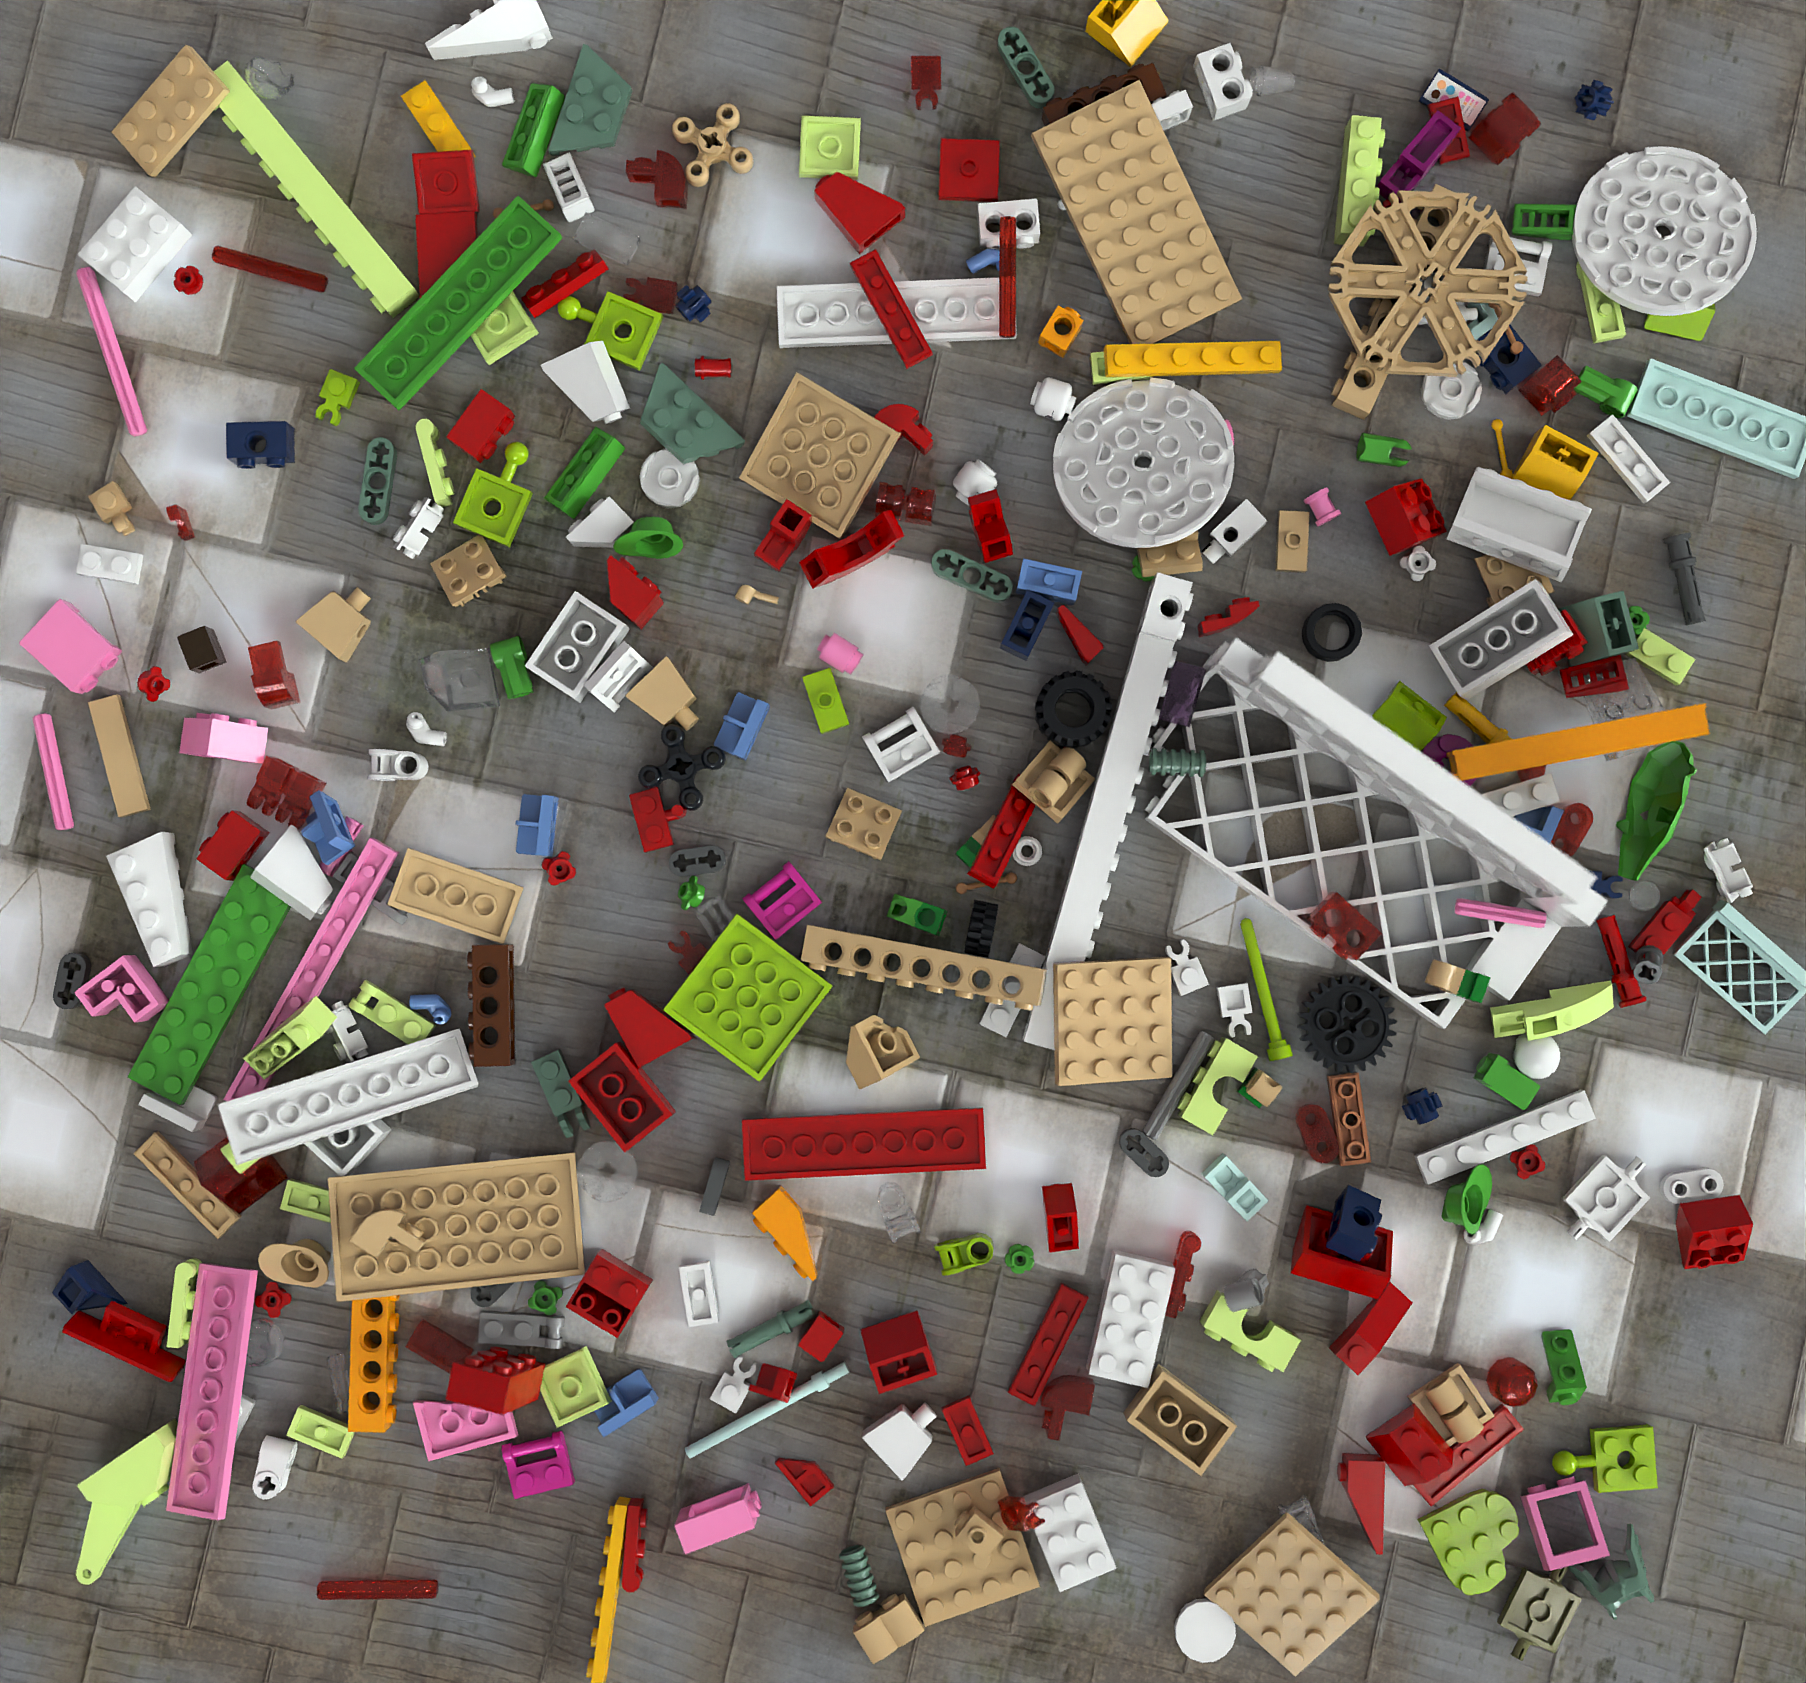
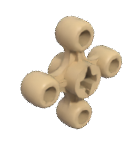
M725 103L720 105L716 112L714 127L699 130L688 117H679L673 122L672 133L674 138L679 143H692L698 148V157L696 160L689 162L685 169L686 179L694 187L704 186L709 179L711 164L719 163L722 160L727 161L732 169L739 174L749 172L753 166V156L747 148H734L727 142L729 131L735 129L740 122L739 111L733 104ZM727 115H731V116H732V117L729 118V119H725V118H724V117L727 116ZM683 128L688 129L686 132H680ZM740 158L746 159L744 162H737ZM695 172H701L698 176L693 175Z

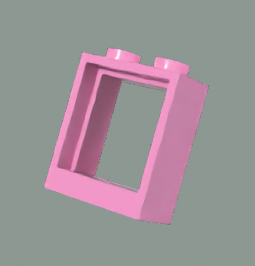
M1573 1476L1557 1480L1558 1487L1546 1489L1545 1484L1527 1488L1529 1494L1520 1496L1544 1571H1552L1610 1556L1586 1481L1576 1482ZM1577 1491L1593 1545L1553 1555L1536 1501Z
M748 1483L681 1508L674 1526L684 1553L688 1554L754 1529L757 1518L760 1516L758 1509L762 1508L757 1491L752 1492Z

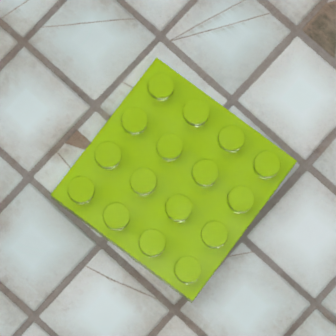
M736 913L663 1008V1011L760 1082L833 986Z

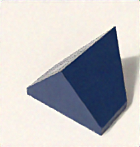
M89 1260L67 1269L52 1291L54 1296L71 1314L81 1310L107 1307L111 1301L121 1305L128 1304Z

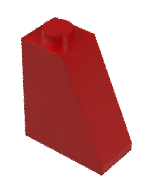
M836 172L831 177L829 175L824 176L815 186V201L859 254L905 218V207L902 203L839 172Z
M623 987L608 995L611 1001L604 1004L638 1068L695 1038L691 1031L635 989L626 992Z

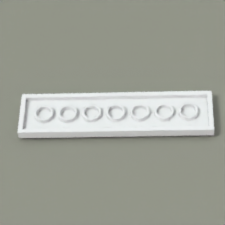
M1014 277L894 282L927 342L1016 339L1017 337ZM859 283L777 286L779 348L892 344Z
M459 1028L218 1104V1108L236 1165L476 1088L479 1084Z

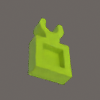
M330 369L319 394V397L326 401L325 404L317 408L316 418L322 421L327 412H332L330 423L333 426H337L341 421L340 408H350L360 382L355 378Z

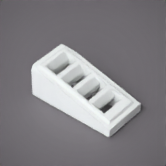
M570 152L543 164L568 222L575 221L595 211ZM570 167L569 171H566L558 176L554 175L555 173ZM573 178L575 179V180L570 181V182H568V183H566V184H564V185H562V186H559L560 184H562V183H564V182H566V181H569V180H571V179H573ZM579 189L578 192L573 193V194H571V195H569V196H567V197L564 198V195H567V194H569V193H571V192H574V191H576V190Z

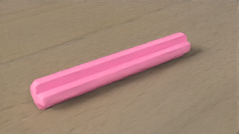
M38 714L33 717V724L55 828L57 830L71 829L74 823L52 718L50 714Z

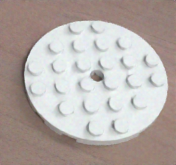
M1663 146L1646 147L1644 151L1632 154L1626 152L1607 162L1600 171L1590 178L1576 203L1572 235L1575 255L1590 281L1603 294L1624 307L1641 313L1659 316L1683 315L1702 310L1727 295L1739 282L1752 260L1756 245L1757 228L1755 215L1751 214L1746 202L1748 198L1735 178L1731 180L1718 169L1719 164L1698 153L1681 148ZM1660 225L1666 226L1670 230L1671 235L1661 238L1662 235L1658 233L1656 227Z
M1150 377V380L1132 381V379H1126L1107 385L1092 393L1076 406L1067 417L1068 421L1061 433L1057 436L1053 452V474L1060 500L1069 515L1083 529L1111 544L1132 548H1150L1171 544L1193 534L1204 526L1219 510L1232 483L1234 450L1231 434L1225 420L1214 405L1204 396L1193 389L1188 390L1175 385V381ZM1139 457H1148L1152 462L1149 468H1141L1135 466V461Z

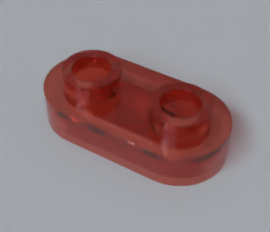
M1582 803L1570 804L1563 809L1564 812L1550 842L1557 849L1555 843L1558 839H1561L1564 847L1559 851L1569 858L1576 853L1593 823L1592 811ZM1573 813L1579 817L1577 824L1571 822L1570 817Z
M1303 1105L1297 1111L1295 1119L1307 1152L1315 1161L1329 1163L1337 1157L1339 1144L1325 1110L1318 1105ZM1313 1113L1315 1115V1122L1307 1124L1306 1116ZM1324 1141L1327 1145L1326 1150L1318 1152V1143Z

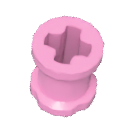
M1328 487L1303 500L1312 509L1317 519L1315 522L1317 527L1341 514L1340 510L1335 509L1328 496Z

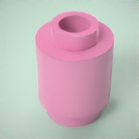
M836 633L831 637L826 635L817 648L821 652L819 659L842 673L846 671L850 675L863 657V654L858 651V647Z

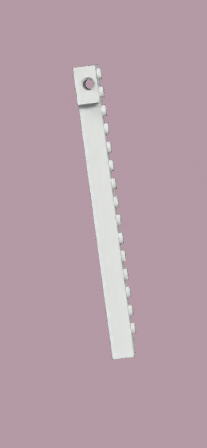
M1157 572L1150 583L1127 671L1052 931L1046 958L1043 963L1042 969L1048 970L1041 1006L1033 1005V1010H1030L1022 1037L1024 1042L1054 1050L1053 963L1084 962L1085 958H1091L1095 941L1091 940L1093 929L1098 930L1101 924L1103 912L1099 911L1102 900L1107 901L1111 883L1107 882L1110 871L1115 872L1120 854L1115 853L1118 842L1123 843L1128 825L1123 823L1126 813L1131 814L1135 804L1136 796L1132 795L1135 784H1140L1143 776L1144 767H1141L1140 763L1142 756H1148L1151 748L1152 738H1149L1148 735L1151 726L1156 727L1161 709L1156 707L1159 697L1164 698L1168 688L1169 680H1165L1167 668L1172 669L1175 663L1177 651H1173V647L1177 639L1181 640L1185 622H1182L1185 610L1189 611L1192 603L1193 593H1190L1193 582ZM1160 607H1169L1172 611V617L1163 615Z

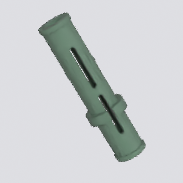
M809 1300L786 1312L781 1310L777 1312L776 1317L733 1339L727 1340V1346L732 1348L730 1349L732 1356L737 1358L739 1355L784 1332L786 1334L793 1332L794 1327L812 1318H816L815 1311L811 1310L813 1307Z

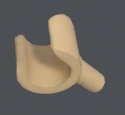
M749 585L740 586L735 595L737 600L749 605L753 597L777 604L779 597L756 591Z

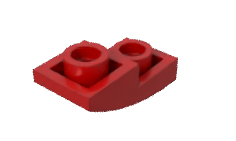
M1250 597L1232 600V605L1225 609L1226 618H1223L1222 614L1205 616V621H1201L1197 625L1199 637L1219 633L1235 626L1260 607L1259 601L1250 602Z

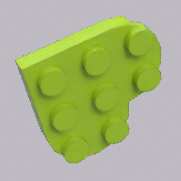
M1479 1489L1417 1519L1445 1575L1463 1593L1474 1595L1488 1592L1505 1578V1559L1502 1549L1519 1535L1516 1510L1505 1496L1496 1491Z

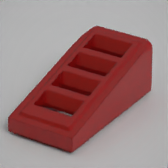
M1061 605L1056 611L1057 617L1080 659L1087 666L1103 650L1104 645L1065 605Z
M1621 654L1559 670L1566 698L1613 693L1629 689ZM1609 672H1615L1616 677L1610 678ZM1602 673L1604 680L1598 681L1596 674ZM1584 675H1590L1591 683L1585 684ZM1577 676L1579 686L1573 687L1571 677Z

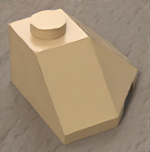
M872 1015L850 1028L846 1064L859 1090L883 1080L920 1058L906 1030L898 1026L893 1028L883 1023V1019L876 1015Z

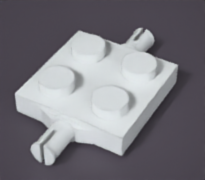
M1602 1155L1562 1197V1200L1574 1210L1579 1218L1566 1232L1572 1238L1578 1240L1589 1227L1599 1233L1606 1241L1610 1242L1650 1199L1639 1187L1635 1176L1646 1164L1636 1156L1626 1169L1616 1166L1607 1156Z

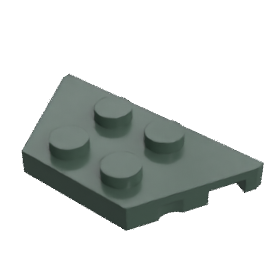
M586 44L582 46L548 149L550 155L553 156L560 155L559 152L570 150L582 152L594 147L600 149L614 147L632 94L631 86Z
M663 362L659 365L640 424L682 464L697 461L700 457H711L718 455L719 451L732 447L738 449L744 445L745 440Z

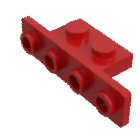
M111 1301L106 1307L102 1321L82 1311H77L63 1326V1333L167 1382H172L186 1363L185 1359L160 1348L166 1325L114 1301Z

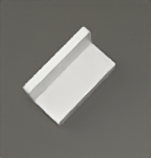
M194 1085L184 1105H178L154 1091L144 1094L139 1105L191 1132L203 1129L218 1098Z

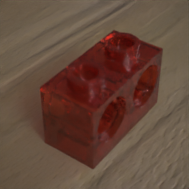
M1557 355L1518 391L1543 416L1550 409L1556 413L1578 393L1574 389L1582 381Z
M1330 892L1306 918L1312 923L1309 927L1311 931L1322 940L1327 937L1334 944L1332 950L1344 960L1348 957L1351 960H1358L1382 934L1338 892ZM1329 909L1334 910L1337 914V922L1331 927L1324 922V914ZM1351 930L1357 931L1360 936V941L1355 947L1349 946L1346 941V936Z

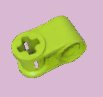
M976 1233L937 1243L934 1245V1249L940 1255L943 1266L941 1273L943 1276H947L989 1262L993 1255L994 1246L992 1239L987 1234ZM976 1242H984L989 1250L985 1255L978 1256L973 1253L972 1245Z

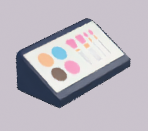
M1438 69L1419 102L1427 106L1431 103L1459 96L1464 127L1469 132L1489 99L1445 71Z

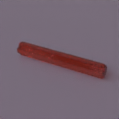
M1005 216L1000 219L999 336L1001 338H1013L1016 334V218Z
M215 246L213 249L212 260L221 265L319 292H324L328 285V278L323 274L222 246Z
M437 1580L321 1581L317 1586V1598L319 1600L434 1599L438 1595L439 1586Z

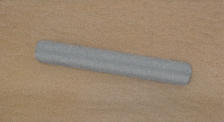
M1204 1031L1199 1032L1143 1128V1133L1154 1140L1158 1139L1214 1042L1213 1036Z

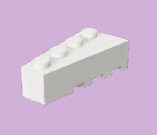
M169 832L157 833L106 856L153 967L168 966L193 955L188 919L185 916L183 900H185L183 888L180 887L178 874L180 870L179 862L174 849V844H176L174 833Z

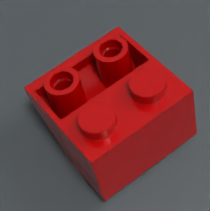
M1422 478L1393 486L1365 502L1389 556L1404 552L1447 532L1444 526V518L1436 509L1432 500L1431 490Z
M610 555L607 559L610 602L621 614L642 630L664 604L659 596L662 592L646 576L640 580L637 577L639 573L635 570V567L623 557H620L617 561Z
M1740 1195L1679 1204L1676 1229L1684 1269H1702L1710 1265L1735 1264L1739 1261H1744L1753 1222Z
M601 1249L565 1307L618 1338L653 1279Z
M918 1310L860 1329L869 1366L879 1394L937 1375V1367Z

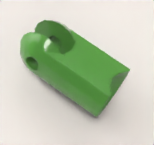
M1362 433L1357 446L1356 459L1361 462L1402 467L1409 460L1389 456L1392 448L1409 450L1412 448L1403 439Z

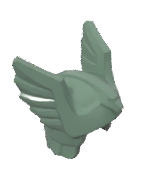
M1627 1524L1625 1551L1629 1561L1608 1560L1595 1577L1579 1564L1568 1566L1570 1572L1604 1606L1613 1620L1617 1619L1615 1610L1629 1599L1645 1596L1650 1603L1654 1602V1595L1646 1578V1567L1644 1566L1641 1546L1639 1545L1638 1535L1634 1532L1633 1524Z

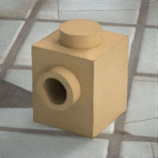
M975 1506L969 1512L963 1511L954 1524L957 1527L955 1529L956 1539L984 1561L1004 1537L1003 1528Z

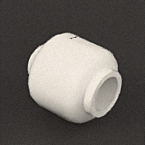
M1047 377L1042 383L1037 382L1030 404L1034 405V411L1037 415L1060 421L1065 413L1071 414L1077 397L1071 396L1072 387L1070 384Z
M978 459L976 462H966L953 480V485L958 490L955 496L969 505L968 497L996 488L997 480L994 477L996 472Z

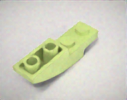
M1611 980L1549 990L1550 998L1490 1007L1494 1037L1499 1038L1526 1033L1527 1040L1531 1041L1561 1034L1585 1025L1604 1015L1614 1007Z

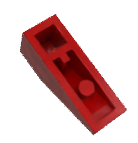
M1389 1281L1379 1299L1373 1298L1333 1342L1329 1349L1359 1376L1379 1354L1413 1302Z
M1342 1453V1463L1339 1462L1337 1466L1338 1481H1342L1343 1488L1370 1546L1376 1554L1383 1555L1385 1461L1379 1454Z

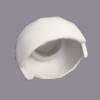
M1526 1033L1516 1039L1513 1059L1520 1073L1531 1079H1544L1557 1069L1560 1062V1050L1551 1036L1528 1041Z

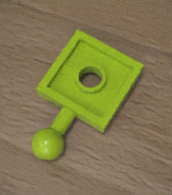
M609 291L605 295L598 314L581 307L580 302L572 296L566 297L557 306L558 313L563 319L574 320L578 318L593 324L585 344L603 341L610 359L638 371L642 368L663 319L661 313ZM622 324L630 325L632 327L631 334L627 338H619L616 336L618 326Z
M512 442L507 445L505 449L507 462L500 478L476 468L453 523L510 548L533 495L530 490L511 483L517 466L524 464L529 456L528 449L523 443ZM493 500L499 501L501 504L499 513L494 516L487 515L485 511L487 503Z
M1649 1424L1590 1429L1591 1455L1574 1456L1568 1451H1559L1552 1458L1553 1469L1563 1476L1571 1475L1575 1472L1576 1468L1592 1467L1594 1490L1598 1493L1658 1488L1653 1427ZM1622 1451H1628L1630 1454V1460L1625 1466H1619L1617 1463V1457Z

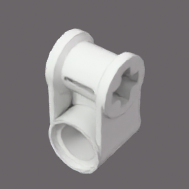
M369 749L368 754L371 755V774L368 775V780H419L425 777L428 772V761L420 754L410 751ZM414 758L417 762V767L414 772L408 773L406 764L408 760Z
M269 1435L264 1438L259 1451L258 1465L252 1487L257 1497L271 1499L286 1487L291 1466L297 1452V1442ZM268 1477H271V1483L275 1484L273 1488H270V1482L265 1480Z

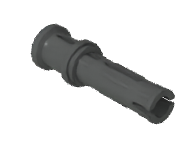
M1690 532L1663 539L1664 544L1668 545L1671 559L1669 568L1675 572L1686 625L1706 621L1693 567L1696 565L1695 562L1697 560L1696 557H1692L1689 543L1691 538Z

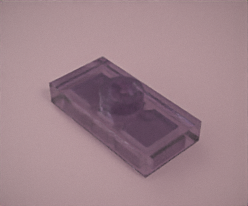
M1175 661L1159 720L1190 727L1205 676V668Z

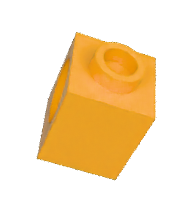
M1058 305L1041 332L1038 344L1064 358L1080 332L1084 320L1080 318V314L1070 307L1062 308ZM1058 324H1064L1068 326L1070 332L1066 335H1060L1055 331L1054 327Z

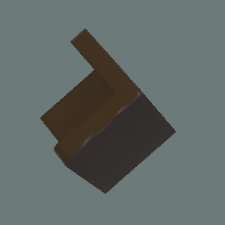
M202 626L177 637L189 670L200 674L227 663L213 629Z

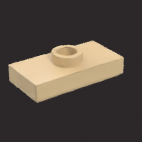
M1284 510L1278 512L1275 571L1302 573L1307 571L1309 512Z

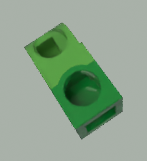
M894 894L887 917L940 936L948 911L913 898L909 899Z

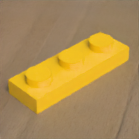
M426 80L401 95V98L437 152L472 150Z

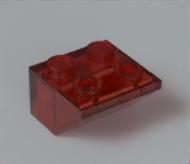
M226 1137L196 1159L194 1164L200 1185L240 1214L288 1177L272 1154L261 1157L246 1171L239 1174L220 1151L229 1143L228 1137Z

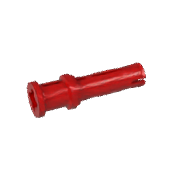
M1611 915L1596 920L1614 973L1611 975V982L1616 984L1621 999L1619 1002L1620 1008L1647 1001L1646 996L1641 993L1637 979L1634 977V969L1631 967L1616 916Z

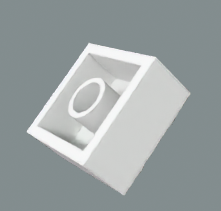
M1179 90L1174 91L1169 97L1164 99L1158 98L1151 104L1163 131L1187 121L1193 108L1186 90L1181 92Z

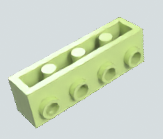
M1352 115L1345 127L1334 244L1344 245L1369 206L1372 205L1373 209L1375 201L1379 200L1380 189L1375 187L1376 177H1380L1382 170V158H1378L1379 148L1383 147L1385 139V129H1381L1382 118ZM1376 229L1370 230L1359 244L1360 247H1363L1369 237L1375 234Z

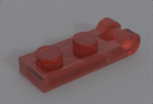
M1187 1230L1180 1235L1173 1261L1175 1273L1165 1316L1175 1319L1178 1311L1182 1312L1186 1303V1294L1183 1293L1185 1282H1190L1193 1276L1194 1264H1190L1192 1255L1201 1247L1200 1238L1192 1231Z

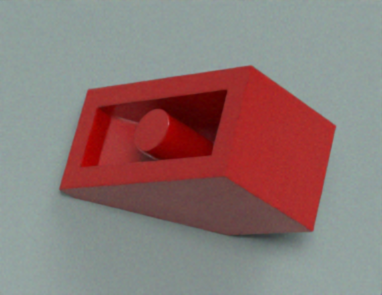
M1072 1183L1042 1186L1049 1252L1079 1249L1077 1208Z

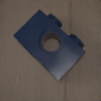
M1511 325L1509 327L1516 341L1523 344V350L1519 354H1512L1510 352L1511 343L1504 332L1484 363L1480 357L1481 364L1479 365L1486 368L1491 375L1490 380L1497 389L1503 390L1505 394L1542 366ZM1491 330L1477 339V341L1485 339ZM1498 353H1504L1509 359V364L1501 363L1498 359Z
M286 421L226 423V458L242 469H253L255 464H267V467L283 468L285 463H295L294 427ZM261 440H266L265 448L260 452H256V444Z
M1027 590L1005 634L1000 649L1027 661L1053 608L1054 602Z
M1348 1185L1335 1201L1325 1247L1357 1262H1360L1367 1252L1371 1254L1378 1240V1237L1375 1236V1230L1382 1219V1213H1379L1381 1199Z

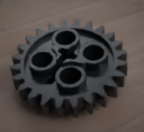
M1341 975L1338 984L1334 977H1330L1328 980L1329 987L1323 983H1318L1319 993L1314 991L1308 992L1313 1000L1311 1002L1302 1001V1004L1307 1008V1012H1300L1298 1016L1304 1018L1305 1023L1297 1025V1028L1306 1030V1034L1302 1035L1299 1039L1300 1041L1310 1042L1305 1051H1316L1313 1057L1314 1061L1318 1062L1325 1058L1324 1068L1328 1069L1335 1063V1071L1339 1073L1344 1065L1348 1073L1354 1072L1355 1065L1361 1071H1366V1061L1373 1066L1377 1065L1374 1056L1378 1055L1385 1058L1386 1055L1382 1047L1393 1046L1387 1040V1037L1397 1034L1389 1029V1025L1397 1023V1020L1389 1018L1388 1014L1392 1013L1395 1008L1384 1006L1389 997H1378L1381 991L1380 987L1376 986L1369 990L1370 980H1365L1359 985V976H1353L1349 983L1347 976ZM1349 995H1354L1357 999V1007L1349 1012L1345 1008V999ZM1365 1008L1369 1009L1368 1014L1359 1017L1349 1024L1351 1030L1340 1029L1329 1040H1325V1035L1345 1024L1343 1018L1354 1019ZM1328 1011L1333 1017V1022L1329 1027L1323 1028L1320 1025L1319 1018L1322 1013ZM1371 1020L1374 1024V1031L1370 1036L1366 1037L1362 1033L1361 1027L1365 1021ZM1341 1037H1346L1349 1040V1048L1344 1053H1340L1336 1048V1043Z

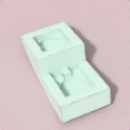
M1224 1153L1201 1173L1246 1221L1268 1202L1267 1198Z

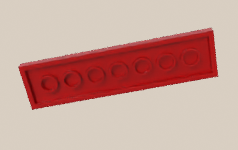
M983 1107L742 1119L745 1181L986 1169Z

